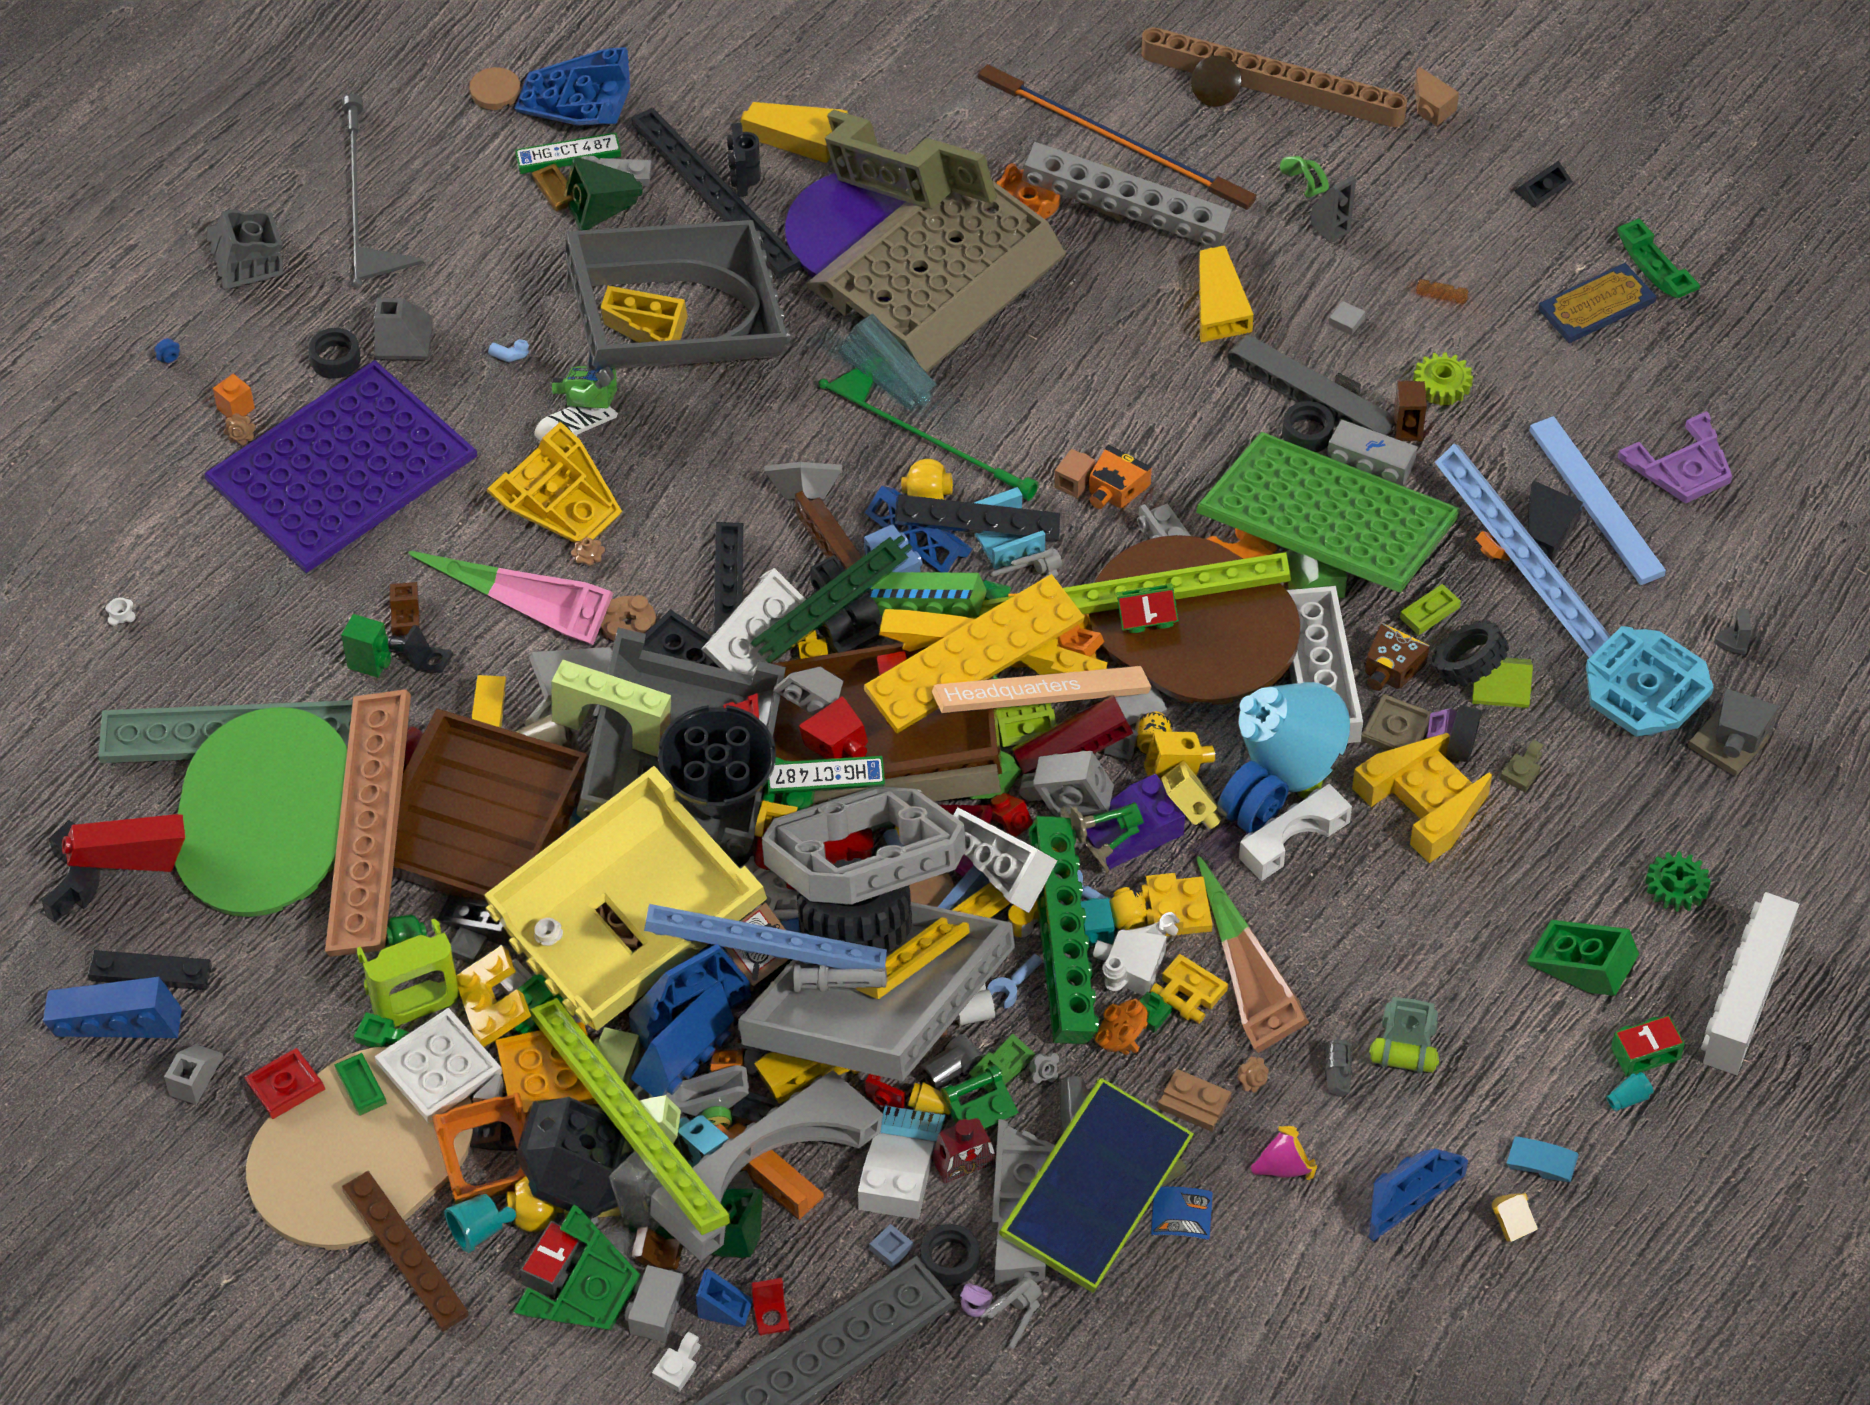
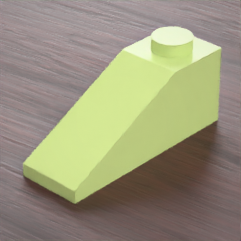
M604 1027L601 1037L595 1039L594 1045L628 1087L641 1051L639 1035Z

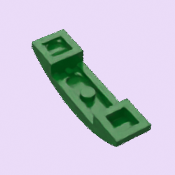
M1640 218L1618 227L1617 232L1629 255L1644 275L1660 290L1672 297L1680 298L1700 289V284L1686 269L1679 271L1654 244V234Z

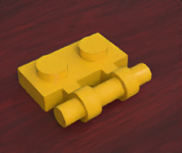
M1179 954L1162 973V980L1168 983V985L1163 988L1155 983L1150 993L1153 991L1162 996L1164 1002L1178 1010L1180 1016L1186 1020L1192 1019L1200 1024L1205 1018V1013L1197 1008L1201 1004L1211 1010L1228 990V983ZM1181 991L1190 998L1186 1002L1175 994Z

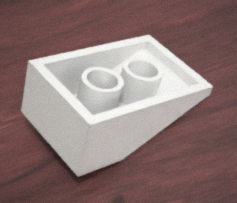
M884 1133L875 1136L864 1163L858 1189L859 1210L919 1219L936 1142Z

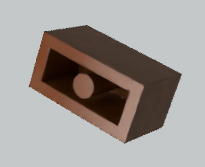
M1397 381L1393 412L1395 439L1400 441H1422L1427 409L1425 381Z

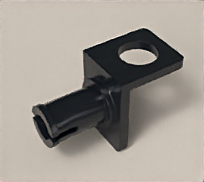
M417 625L412 626L406 637L391 635L388 638L389 652L406 654L415 670L440 674L453 656L451 650L430 647ZM443 656L438 664L429 665V661L433 657Z

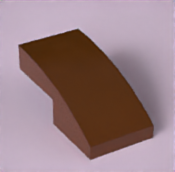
M417 582L390 584L392 635H407L413 625H417L420 628Z

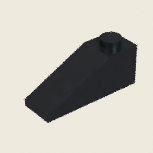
M454 895L448 896L437 918L438 922L458 930L460 927L486 936L487 941L512 947L509 943L511 937L501 922H496L487 912L486 907L489 906L487 901Z

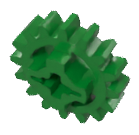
M1679 851L1676 857H1672L1667 852L1664 860L1656 857L1655 863L1649 865L1645 884L1648 885L1647 893L1655 894L1653 899L1655 903L1662 900L1664 902V909H1667L1669 905H1673L1675 912L1679 911L1680 906H1684L1687 911H1690L1692 903L1699 907L1702 899L1707 898L1711 879L1708 878L1709 870L1701 869L1703 863L1701 860L1694 863L1692 861L1693 855L1691 854L1687 858H1682V854Z

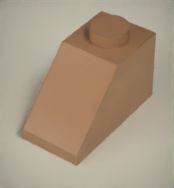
M1419 67L1416 70L1414 86L1417 114L1438 126L1457 110L1459 92Z

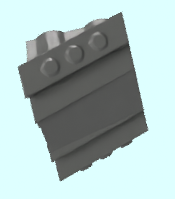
M231 209L221 212L217 224L207 226V241H211V254H213L218 267V276H222V289L242 287L244 284H254L260 280L266 281L272 277L283 275V259L280 253L283 244L272 213L262 210L241 212Z

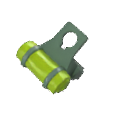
M1393 997L1391 1002L1386 1004L1382 1017V1026L1386 1028L1383 1038H1376L1369 1050L1372 1063L1382 1064V1067L1391 1066L1414 1070L1421 1074L1423 1071L1433 1073L1439 1064L1437 1048L1431 1047L1430 1037L1436 1034L1438 1027V1012L1435 1010L1434 1004L1415 999Z

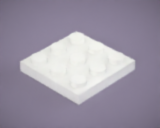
M449 1008L375 1056L376 1064L428 1123L432 1121V1116L443 1114L483 1087L496 1074H502L501 1066Z

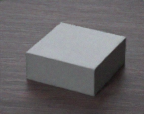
M1342 301L1329 317V325L1353 335L1365 319L1366 311Z

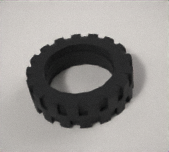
M1484 620V622L1474 621L1471 625L1465 624L1461 626V629L1458 631H1452L1449 633L1450 636L1448 638H1443L1440 641L1441 645L1434 650L1435 655H1432L1433 666L1445 684L1465 686L1469 682L1475 683L1480 681L1481 677H1487L1494 668L1497 669L1501 665V661L1506 659L1509 645L1496 623H1491L1488 620ZM1486 644L1474 656L1460 662H1455L1469 649Z

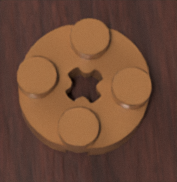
M642 595L622 596L611 599L601 624V632L607 640L610 638L613 641L618 627L645 634L656 623L655 611L648 603L647 598ZM626 618L634 619L631 621V624L626 625L625 621H622Z

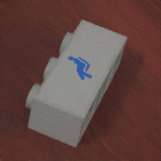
M1341 419L1329 441L1327 457L1403 486L1415 465L1417 446Z

